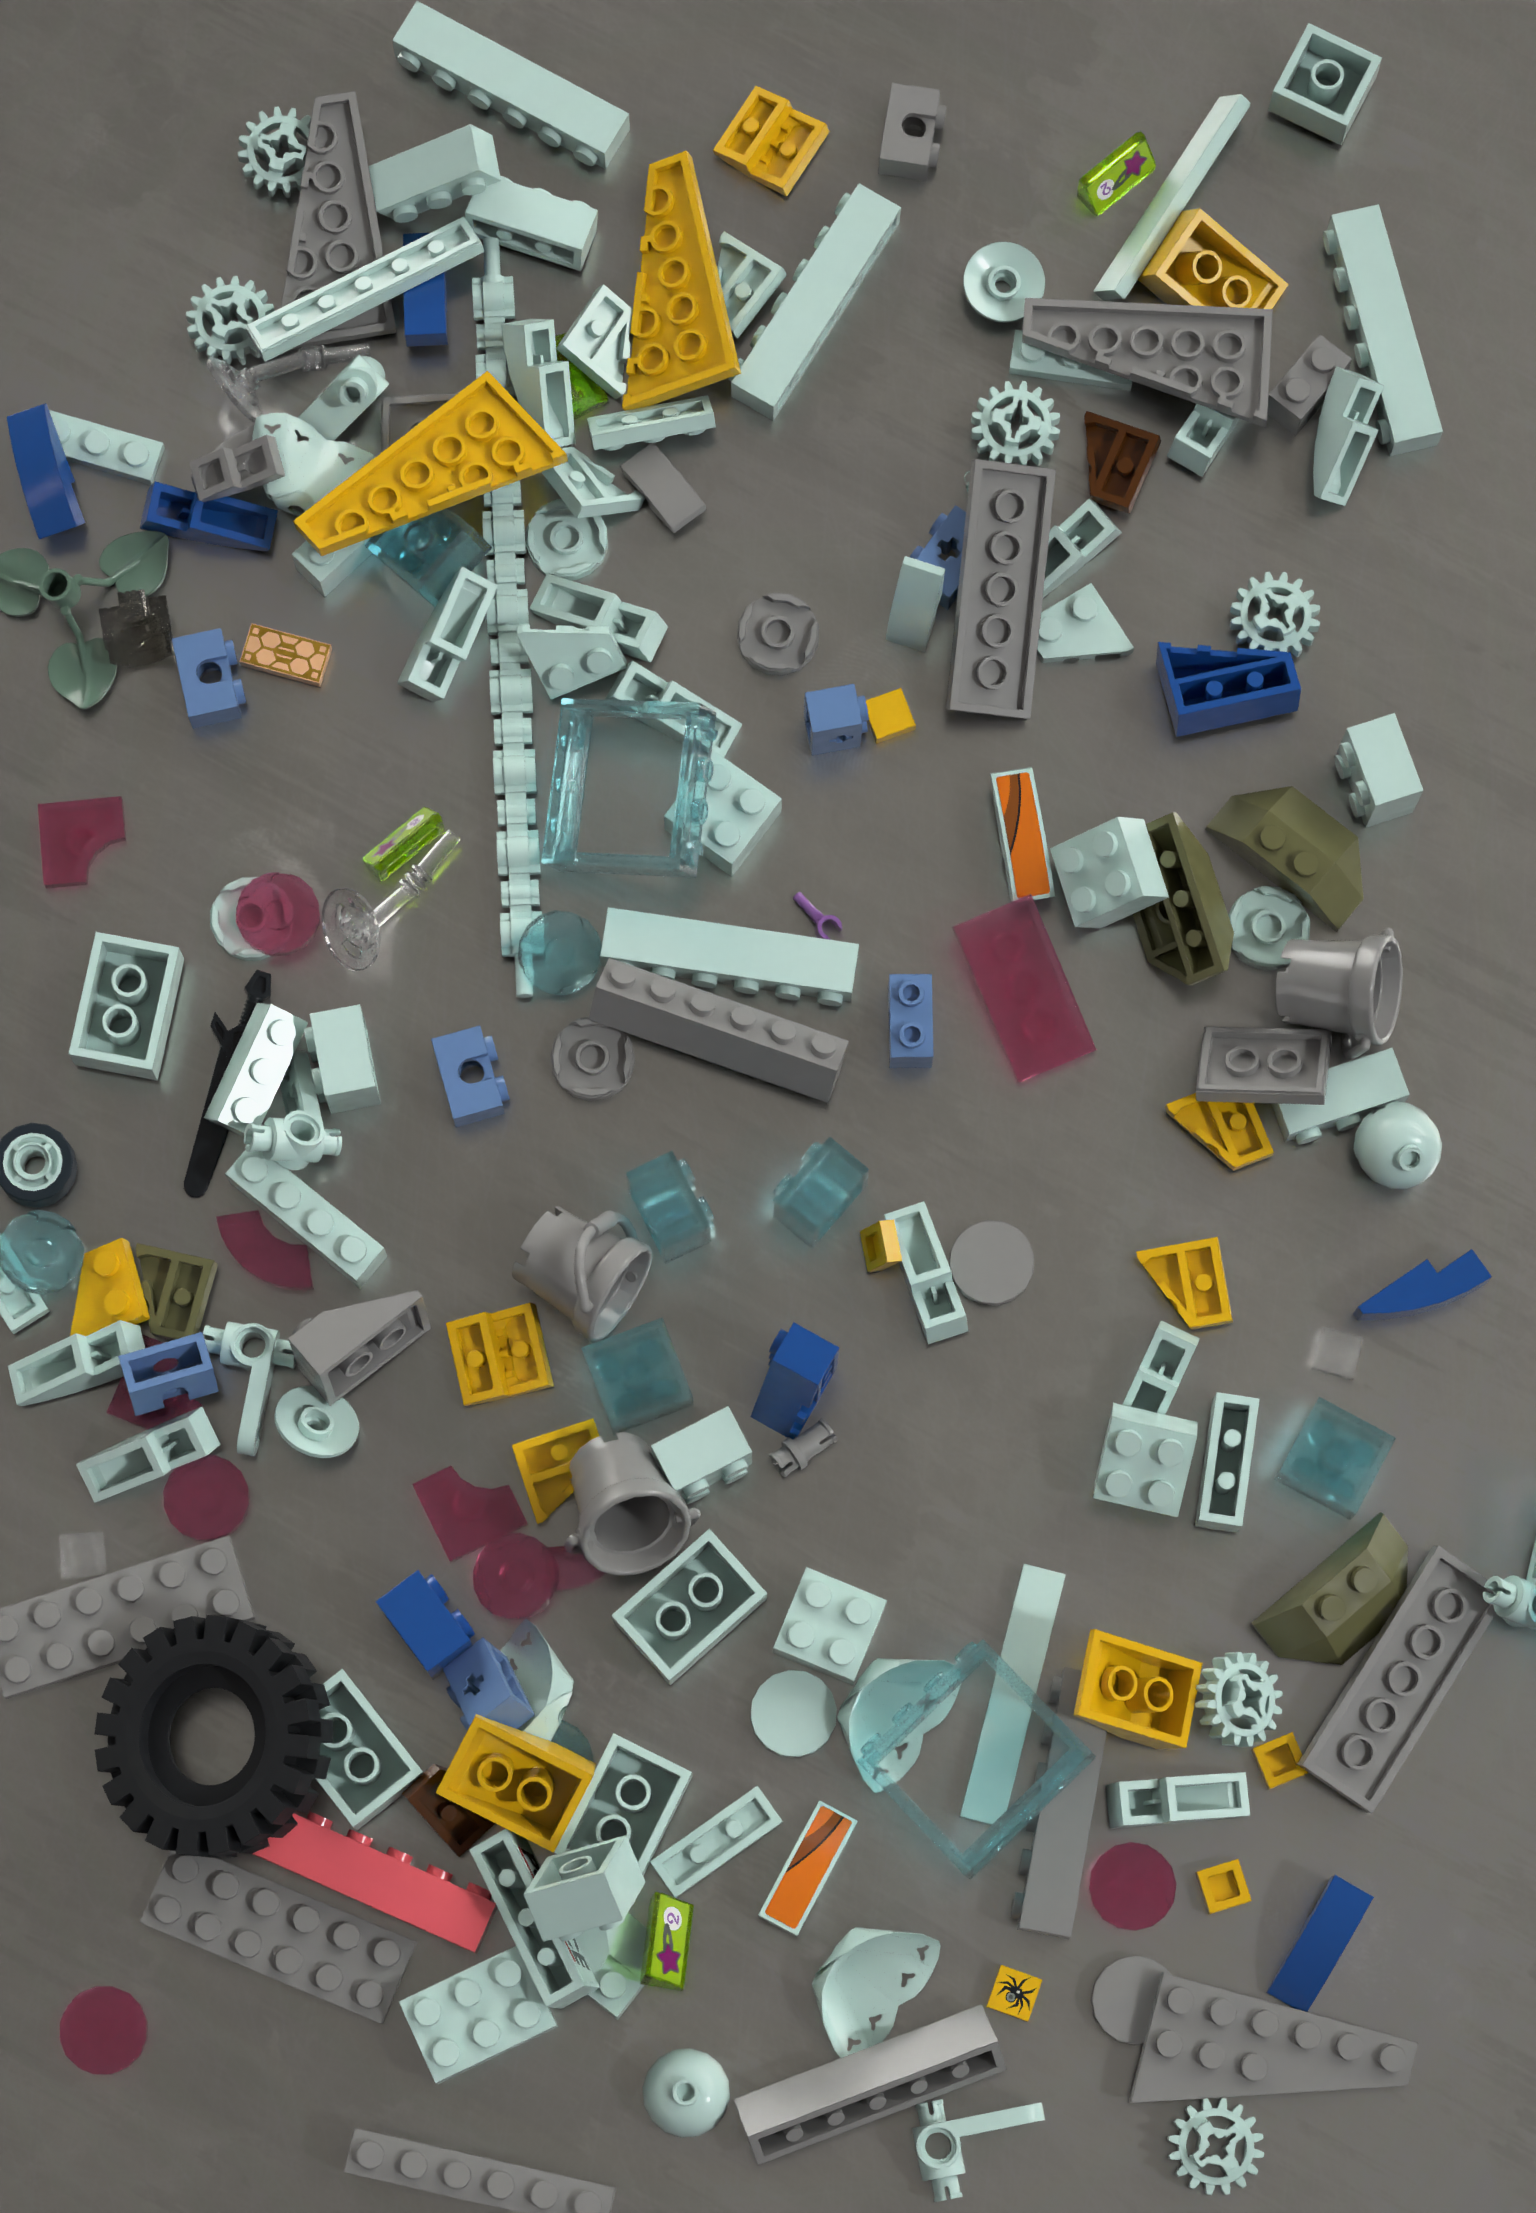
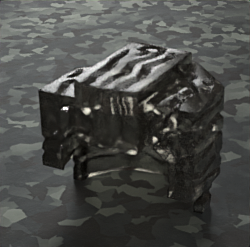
M139 589L138 591L131 590V592L126 591L125 593L119 592L117 593L119 606L99 609L105 650L109 652L110 664L125 667L155 664L172 655L170 647L173 634L166 595L146 597L144 589Z

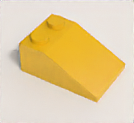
M1201 208L1184 210L1180 213L1138 278V281L1166 304L1273 309L1289 285Z
M1090 1629L1073 1715L1122 1739L1155 1749L1186 1748L1197 1695L1196 1685L1199 1684L1203 1663L1097 1629Z
M476 1714L438 1786L436 1794L554 1853L594 1776L596 1763L557 1743Z

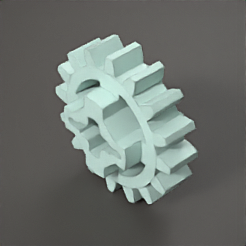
M279 106L274 107L273 117L268 118L263 111H260V123L258 125L250 121L246 123V130L250 136L241 135L239 137V145L245 148V150L238 152L239 162L248 163L242 168L245 178L255 175L253 185L256 190L266 184L268 185L269 196L273 197L278 188L283 189L286 198H290L291 188L297 187L299 191L301 189L300 185L307 153L306 146L298 143L296 133L298 132L308 142L311 117L306 115L301 120H298L296 108H291L288 116H283ZM279 128V130L266 135L267 132ZM282 146L288 147L289 152H285L283 158L276 157V152H280ZM255 155H258L259 159L267 162L269 165L268 172L261 168ZM296 169L300 170L293 175L285 176Z
M233 276L230 285H225L222 278L218 277L216 278V288L211 289L206 284L201 286L204 294L203 298L192 296L191 303L195 310L186 311L188 323L193 324L187 327L190 339H196L194 345L198 353L207 349L208 361L214 362L218 356H222L224 365L229 367L232 358L238 357L241 365H246L247 354L251 353L256 358L261 357L245 328L246 325L254 322L253 318L249 316L251 313L250 308L251 306L255 308L258 313V319L274 312L273 304H266L268 296L265 290L255 294L256 287L254 281L249 280L243 287L240 286L238 276ZM235 317L238 318V320H239L238 322L233 321V320L235 319ZM205 319L209 320V324L214 326L211 337L204 329ZM225 320L229 322L228 325L224 324Z
M1005 381L1004 391L1001 393L993 386L989 388L990 401L980 397L977 402V408L980 412H972L971 423L976 425V427L972 428L971 438L981 440L978 443L977 452L982 454L989 451V461L997 462L1000 459L1004 463H1018L1019 465L1027 466V461L1032 460L1037 466L1041 465L1043 458L1041 452L1051 455L1054 450V444L1051 441L1059 439L1060 429L1054 426L1059 424L1060 413H1049L1053 409L1054 400L1050 398L1042 401L1040 399L1042 388L1040 387L1036 388L1032 393L1028 392L1026 381H1022L1019 390L1013 389L1010 381ZM1011 403L1010 405L1006 406V407L1003 408V409H998V408L1001 407L1002 405ZM1028 406L1031 407L1039 416H1034L1028 408ZM1019 414L1020 427L1016 431L1015 438H1011L1012 422H1015L1016 415ZM992 436L998 437L1003 446L998 444ZM1028 443H1032V444H1033V445H1031V446H1029V447H1027V448L1020 449L1021 447L1025 446V445L1028 444Z
M1270 571L1265 572L1263 583H1259L1257 579L1251 577L1248 582L1249 591L1239 588L1236 594L1239 602L1232 603L1230 613L1238 616L1231 619L1230 629L1241 630L1236 637L1235 642L1237 645L1248 642L1250 644L1249 649L1290 651L1295 657H1299L1302 653L1300 643L1310 647L1314 640V636L1310 632H1318L1320 621L1314 619L1315 616L1319 615L1320 605L1309 604L1315 594L1314 591L1309 590L1303 593L1300 590L1303 580L1300 578L1293 584L1288 583L1286 572L1281 574L1279 580H1273ZM1253 602L1255 604L1254 609L1258 614L1249 622L1248 608ZM1270 612L1274 617L1281 614L1283 616L1282 621L1279 622L1277 618L1269 620L1267 618L1268 613ZM1301 612L1302 627L1296 632V625L1292 620Z
M1228 1652L1225 1653V1657H1214L1212 1659L1214 1668H1206L1201 1672L1207 1680L1206 1684L1196 1685V1690L1203 1694V1700L1195 1703L1196 1708L1205 1710V1715L1200 1720L1201 1725H1212L1209 1736L1211 1738H1222V1745L1251 1747L1253 1742H1264L1266 1740L1264 1730H1275L1277 1727L1271 1719L1272 1715L1282 1714V1709L1275 1705V1699L1283 1696V1692L1273 1688L1278 1675L1266 1674L1269 1663L1267 1661H1256L1255 1653Z
M1208 2098L1202 2099L1201 2111L1199 2112L1191 2105H1188L1185 2111L1189 2119L1184 2121L1176 2118L1173 2121L1174 2125L1180 2129L1179 2135H1171L1167 2138V2141L1177 2144V2151L1170 2153L1168 2159L1180 2160L1182 2164L1176 2170V2176L1179 2177L1188 2173L1191 2176L1188 2187L1191 2189L1197 2187L1200 2182L1204 2183L1205 2195H1212L1215 2185L1220 2186L1223 2195H1228L1231 2189L1230 2183L1233 2181L1240 2188L1247 2186L1242 2175L1245 2172L1257 2175L1258 2169L1251 2164L1252 2159L1264 2157V2152L1254 2149V2143L1264 2138L1261 2133H1251L1250 2127L1256 2122L1255 2117L1243 2120L1240 2117L1243 2106L1237 2104L1231 2111L1227 2110L1225 2098L1219 2099L1216 2108H1212ZM1220 2116L1230 2120L1233 2124L1225 2129L1214 2128L1206 2117ZM1193 2129L1197 2136L1196 2148L1188 2156L1186 2149L1189 2132ZM1232 2134L1221 2148L1224 2153L1222 2158L1214 2154L1199 2159L1210 2146L1207 2140L1210 2135L1214 2139H1219ZM1243 2138L1245 2151L1241 2163L1238 2164L1234 2157L1236 2143ZM1206 2164L1216 2165L1225 2176L1210 2177L1198 2170Z

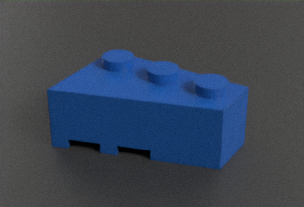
M1158 642L1156 666L1176 737L1298 711L1301 686L1291 652L1237 648V652L1211 650V646L1198 645L1196 649L1171 647V643Z
M793 1322L788 1332L783 1329L778 1332L769 1349L770 1355L768 1359H770L768 1365L770 1367L750 1416L792 1440L799 1436L835 1373L839 1356L838 1346Z

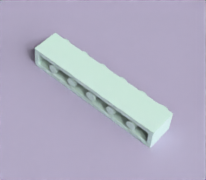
M416 1L392 40L395 57L404 68L412 72L420 70L432 76V80L441 88L448 91L456 89L467 95L468 100L475 106L484 110L490 107L501 113L502 117L509 124L517 128L525 126L538 133V137L552 147H558L559 145L572 151L573 155L580 162L588 166L596 164L606 169L630 130L629 113L419 1Z
M860 183L852 195L847 192L843 195L835 210L836 220L830 228L825 225L821 229L814 242L813 247L816 248V251L811 259L808 261L804 258L800 262L792 278L795 284L788 294L782 292L778 296L771 310L774 316L767 327L761 325L755 332L750 343V347L753 349L747 359L743 360L740 358L738 360L741 374L728 378L732 381L731 397L774 421L899 225L900 206Z
M1377 204L1331 215L1327 230L1323 231V241L1327 254L1334 255L1337 268L1333 270L1336 289L1339 293L1344 292L1348 306H1344L1346 325L1349 330H1355L1358 341V344L1354 346L1356 361L1359 368L1365 367L1369 379L1384 385L1376 404L1379 420H1376V429L1379 430L1377 433L1380 444L1387 445L1390 456L1437 446L1443 430L1380 206Z
M608 907L600 959L601 966H605L608 958H612L675 980V977L692 979L691 983L693 985L705 988H715L717 983L734 985L733 989L735 991L746 994H757L758 990L762 989L775 991V996L782 999L799 1000L800 995L817 997V1002L823 1005L841 1006L842 1001L851 1002L859 944Z

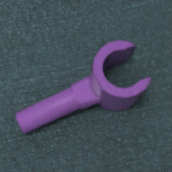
M798 892L793 897V900L815 923V935L817 938L830 940L822 931L821 926L824 922L832 923L839 932L842 930V923L836 916H824L801 892Z

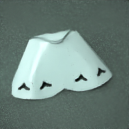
M287 413L260 415L255 420L253 440L264 435L275 437L285 473L284 477L263 485L266 495L274 501L278 509L295 516H300L302 512L289 506H299L305 512L375 458L372 453L344 441L326 440L312 425ZM278 424L281 425L273 434H270V431L264 427L265 425L271 427ZM295 430L299 432L300 436L308 437L309 441L302 440L298 442ZM338 454H343L346 458L352 457L354 461H350L345 465Z
M526 1618L515 1629L510 1640L500 1651L507 1656L509 1662L510 1659H514V1663L518 1667L517 1670H514V1673L535 1714L518 1730L551 1741L570 1701L574 1680L536 1625ZM530 1632L532 1644L521 1646L522 1641L527 1639V1633Z
M877 1658L859 1677L855 1687L841 1704L837 1718L859 1772L874 1793L891 1787L914 1765L920 1754L923 1734L944 1720L956 1700L962 1682L963 1671L961 1667L945 1660ZM950 1672L951 1675L946 1680L947 1687L944 1688L939 1676ZM926 1701H938V1705L933 1706L930 1714L926 1715ZM907 1743V1748L902 1751V1758L898 1759L895 1747ZM876 1768L889 1771L887 1774H881L877 1781L875 1780Z
M855 1927L835 1946L832 1954L815 1973L816 1976L813 1979L812 1988L823 2025L835 2052L840 2058L881 2043L888 2036L894 2026L898 2006L914 1998L928 1982L939 1958L941 1945L938 1940L920 1933ZM928 1945L929 1948L924 1951L925 1959L922 1961L917 1948ZM902 1973H914L915 1976L907 1980L906 1986L901 1987ZM881 2014L882 2018L875 2023V2030H872L869 2018ZM848 2038L861 2040V2044L853 2045L852 2049L847 2051Z

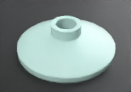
M995 242L982 247L971 257L964 272L963 287L968 302L980 315L995 322H1014L1024 318L1025 298L1043 297L1045 275L1039 260L1025 247L1011 242ZM1005 281L1009 284L1010 290L1004 293L999 292L995 287V283Z
M301 1386L289 1390L281 1397L275 1409V1424L281 1437L292 1448L308 1456L317 1458L339 1456L353 1446L359 1433L358 1418L352 1406L343 1397L330 1406L314 1386Z

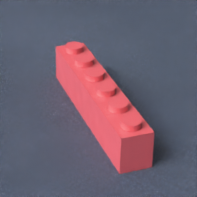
M309 1811L307 1818L293 1813L292 1816L298 1823L297 1826L283 1838H267L270 1846L252 1853L259 1858L475 1954L478 1953L498 1908L495 1902L490 1901L492 1895L489 1890L471 1882L468 1883L465 1890L450 1883L452 1874L430 1864L426 1872L411 1866L410 1863L413 1857L392 1847L388 1848L386 1854L370 1847L373 1839L349 1829L346 1836L330 1830L333 1821Z

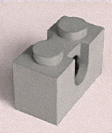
M892 82L879 157L878 174L926 181L928 168H937L940 144L933 143L935 129L943 130L946 106L939 105L940 90ZM910 129L921 130L924 132V135L922 137L910 136L905 131Z

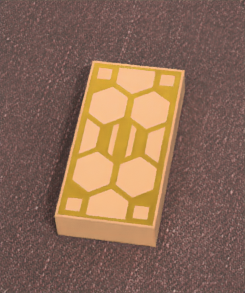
M251 623L239 662L243 667L321 687L332 652L331 644Z

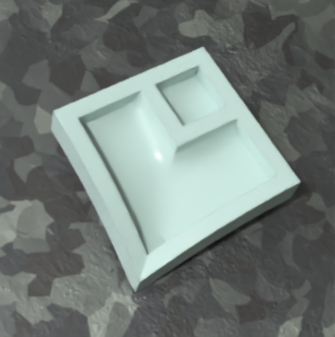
M627 1913L624 1922L615 1928L602 1931L599 1927L585 1930L580 1936L576 1937L600 1988L586 1996L617 2020L652 1977L650 1973L655 1934L629 1913Z

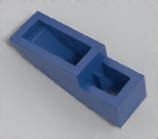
M429 233L403 234V246ZM445 271L403 293L404 331L407 347L448 345Z
M47 403L7 416L17 471L38 538L42 539L84 524L85 520L71 485L75 480Z
M155 481L147 492L140 529L162 532L167 536L218 546L269 551L278 510L228 496L202 502L199 501L197 490L192 492Z
M1472 1249L1438 1273L1429 1260L1426 1259L1359 1305L1353 1315L1357 1321L1410 1317L1432 1311L1464 1298L1487 1284L1492 1276Z
M1337 1875L1332 1876L1311 1915L1307 1917L1266 1993L1291 2008L1308 2012L1374 1897Z

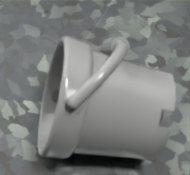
M1386 928L1379 934H1372L1363 940H1289L1282 951L1281 958L1291 959V962L1285 972H1277L1276 979L1277 1012L1279 1016H1286L1282 1022L1340 1032L1341 1051L1347 1059L1359 1057L1369 1050L1370 1044L1381 1046L1387 1042L1395 1027L1402 994V955L1398 941L1393 937L1394 931L1391 928ZM1352 1035H1354L1355 1040L1360 1041V1043L1353 1048L1351 1046Z
M555 1206V1215L547 1211L533 1226L520 1249L527 1253L528 1259L525 1266L515 1261L512 1277L572 1320V1325L576 1331L594 1343L604 1339L629 1310L647 1277L653 1251L648 1244L638 1240L636 1230L630 1220L619 1212L614 1213L608 1210L587 1222L570 1214L561 1207ZM616 1224H619L627 1238L622 1239L607 1231Z
M619 1432L615 1433L618 1440L604 1443L602 1436L590 1440L579 1448L570 1462L569 1469L572 1474V1479L570 1480L573 1485L580 1520L575 1531L576 1534L568 1536L564 1547L570 1554H584L585 1559L601 1572L617 1576L637 1575L660 1567L679 1552L688 1539L690 1527L699 1519L700 1510L697 1508H687L680 1493L667 1483L652 1456L649 1445L644 1440L633 1434Z

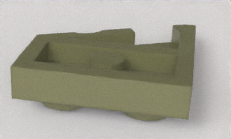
M137 1243L135 1250L136 1256L140 1259L144 1280L141 1281L143 1294L148 1302L150 1333L155 1337L175 1340L199 1333L218 1263L211 1259Z

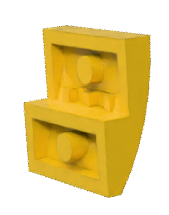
M755 86L714 147L713 152L723 161L753 180L784 196H788L830 131L826 123L793 109L788 99Z
M529 1302L494 1313L482 1312L446 1323L464 1406L501 1400L554 1387L536 1304Z

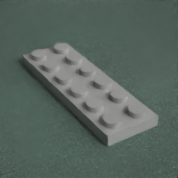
M980 459L971 460L946 710L1024 720L1030 719L1056 469Z
M229 1535L0 1608V1687L3 1697L9 1699L118 1664L131 1648L145 1650L147 1646L143 1637L157 1628L174 1629L173 1621L190 1616L206 1618V1615L246 1621L254 1620L255 1616L231 1537Z
M1433 1546L1297 1765L1367 1813H1373L1496 1614L1493 1604H1489L1483 1599V1592L1493 1594L1492 1590L1484 1588L1488 1579L1442 1547Z
M171 1850L140 1920V1923L380 2024H383L417 1945V1942L218 1858L181 1855Z

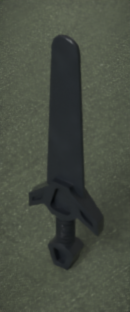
M260 970L255 971L244 988L247 999L238 1026L227 1030L216 1012H214L210 1025L220 1050L184 1180V1190L191 1197H200L207 1191L229 1132L228 1129L205 1119L204 1116L256 1003H263L264 1000L271 996V974Z

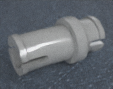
M821 1418L818 1423L793 1440L789 1437L781 1442L782 1447L776 1452L769 1454L772 1462L775 1461L773 1465L783 1477H787L796 1468L801 1471L807 1467L809 1459L838 1440L836 1435H831L834 1431L829 1424Z

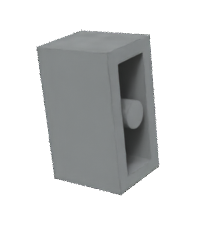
M1319 334L1268 394L1267 414L1296 436L1323 405L1336 366L1349 370L1352 358Z

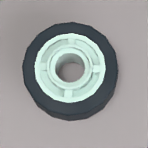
M28 1123L15 1127L2 1137L0 1141V1186L10 1199L23 1206L40 1208L54 1204L67 1195L75 1182L77 1162L74 1150L61 1132L46 1124ZM36 1156L45 1158L46 1162L42 1171L37 1174L25 1172V1164L29 1159Z

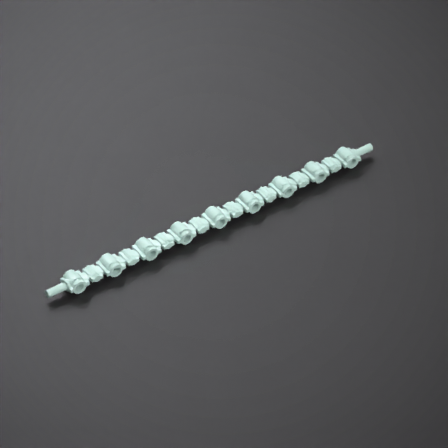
M487 237L483 239L484 276L472 278L474 321L484 320V324H476L477 351L486 350V354L475 355L476 379L488 371L512 397H517L509 373L501 324L505 323V319H515L513 276L501 275L499 239ZM519 480L484 494V507H493V511H482L484 556L495 555L494 560H487V580L498 585L486 614L488 635H498V639H490L491 666L500 665V670H489L491 715L502 714V719H493L495 746H503V750L493 751L495 795H505V800H497L498 827L507 826V831L496 832L498 876H509V881H501L502 908H510V913H500L502 957L515 958L516 997L529 998L533 996L532 957L544 955L542 911H532L531 906H540L539 880H530V875L540 874L539 831L528 830V825H536L535 798H526V794L537 793L535 749H524L525 744H532L531 718H523V713H533L531 669H521V664H529V657L517 636L518 626L529 625L528 590L517 589V585L525 584L524 558H516V554H526L524 510H513V506L522 505L521 482Z

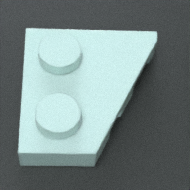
M724 231L719 239V244L722 248L717 270L732 336L738 339L787 274L781 266Z
M603 284L595 290L556 350L616 400L623 396L626 391V383H622L624 363L630 356L631 344L629 333L633 309Z
M574 447L562 448L567 454L568 462L542 471V474L577 519L639 511L645 499L637 490L631 494H626L612 484L615 475L602 466L594 464L589 457Z
M1092 583L1041 612L1037 656L1042 663L1062 662L1067 658H1075L1077 660L1095 659V656L1120 654L1121 657L1128 656L1134 651L1133 645Z
M520 625L517 627V636L551 700L627 668L626 659L609 626H588L587 628L579 629L574 626L556 625V630L530 629V625Z

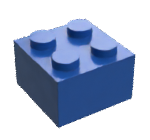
M417 1570L379 1598L376 1603L432 1680H434L444 1672L443 1668L473 1645L470 1638L475 1633L458 1609L450 1613L444 1604L449 1601V1598L435 1577L431 1574L424 1578L419 1570Z

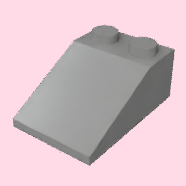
M418 1290L321 1312L314 1319L307 1318L299 1323L288 1340L299 1370L331 1406L430 1330L431 1325L423 1296Z

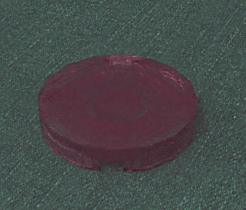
M279 872L266 873L253 879L242 890L236 907V923L244 941L257 952L269 956H289L304 949L315 937L320 924V905L313 889L300 877L292 874H279Z
M207 1455L177 1467L169 1475L163 1491L164 1509L171 1524L184 1536L199 1541H212L233 1534L244 1522L249 1507L250 1491L242 1472L229 1460L215 1455Z
M522 1533L503 1534L489 1542L478 1555L473 1569L474 1590L480 1603L492 1614L512 1621L529 1619L544 1611L549 1605V1600L552 1598L553 1593L557 1591L559 1584V1566L551 1549L537 1538Z
M1129 1842L1113 1846L1098 1858L1090 1872L1088 1890L1092 1906L1104 1921L1117 1929L1137 1931L1152 1927L1166 1916L1174 1903L1177 1884L1171 1865L1161 1853L1149 1845Z
M95 1986L79 1993L67 2006L60 2021V2042L65 2055L78 2068L94 2075H113L129 2068L141 2056L148 2040V2020L142 2005L130 1993L113 1986Z

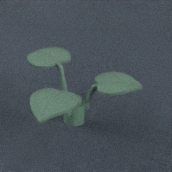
M140 531L121 536L112 541L103 550L99 559L101 570L109 576L107 579L82 577L80 574L71 577L62 569H50L46 559L39 552L29 548L11 549L0 554V610L7 615L15 617L28 616L36 611L39 606L40 595H42L55 608L61 611V614L69 624L77 644L65 643L54 651L49 660L48 675L56 691L80 709H88L98 703L111 688L117 672L116 654L111 645L103 638H93L85 642L84 636L71 613V608L80 600V586L110 587L115 584L119 593L127 598L136 599L151 595L161 586L167 573L169 539L165 533Z

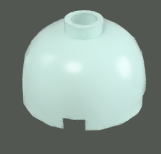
M1390 1102L1383 1105L1385 1108L1378 1110L1376 1113L1372 1114L1370 1112L1363 1118L1355 1133L1353 1149L1361 1168L1373 1181L1390 1189H1408L1423 1183L1433 1174L1441 1159L1442 1142L1437 1126L1422 1109L1409 1103Z
M692 2048L672 2050L659 2057L647 2071L642 2087L644 2107L651 2121L665 2133L681 2138L700 2136L713 2129L725 2115L730 2100L729 2080L721 2064L708 2053Z

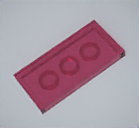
M1031 894L952 927L1017 1083L1096 1050Z

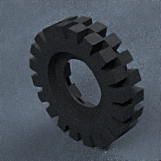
M206 1615V1618L190 1616L173 1621L174 1629L159 1627L143 1637L147 1646L145 1650L131 1648L118 1664L127 1673L124 1679L110 1677L101 1698L113 1703L111 1714L97 1712L94 1734L108 1736V1747L96 1749L95 1757L98 1772L111 1773L113 1779L102 1787L111 1805L124 1806L126 1808L120 1816L121 1820L133 1832L147 1833L145 1841L162 1850L176 1851V1854L209 1858L237 1857V1853L252 1854L270 1846L267 1838H283L298 1825L292 1816L295 1811L308 1813L319 1795L310 1787L313 1778L326 1779L331 1758L319 1753L321 1743L333 1742V1720L321 1719L319 1710L330 1705L324 1684L311 1682L310 1677L317 1670L306 1654L292 1652L291 1650L295 1643L279 1632L266 1630L267 1626L246 1620ZM210 1688L224 1689L238 1696L247 1706L252 1716L255 1731L252 1753L246 1765L233 1778L217 1785L199 1784L186 1777L176 1765L170 1748L171 1725L178 1709L193 1694Z

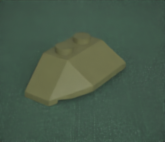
M1293 786L1231 796L1205 828V830L1278 887L1294 894L1300 900L1302 906L1336 932L1364 899L1358 837Z
M1172 812L1147 823L1146 827L1169 898L1134 913V921L1147 961L1164 972L1180 979L1183 983L1192 986L1228 971L1234 931L1209 854L1176 812Z
M1380 1512L1251 1624L1277 1657L1343 1665L1380 1632L1405 1592L1408 1575V1545L1387 1517Z

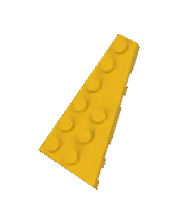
M687 151L651 163L648 168L644 211L647 216L645 234L641 236L639 251L642 253L641 270L637 272L630 330V333L633 335L631 358H627L626 374L629 376L627 394H623L622 409L624 411L652 406L741 374L693 159Z
M486 371L293 520L297 531L320 556H324L566 463L568 458L565 451L507 390Z

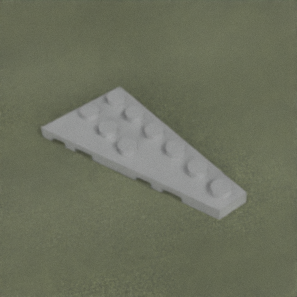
M356 91L315 97L281 308L384 256ZM390 299L292 349L396 333L392 301Z
M1025 298L1023 343L1264 428L1267 426L1273 309Z
M1161 1973L1129 2103L1408 2086L1418 2042Z

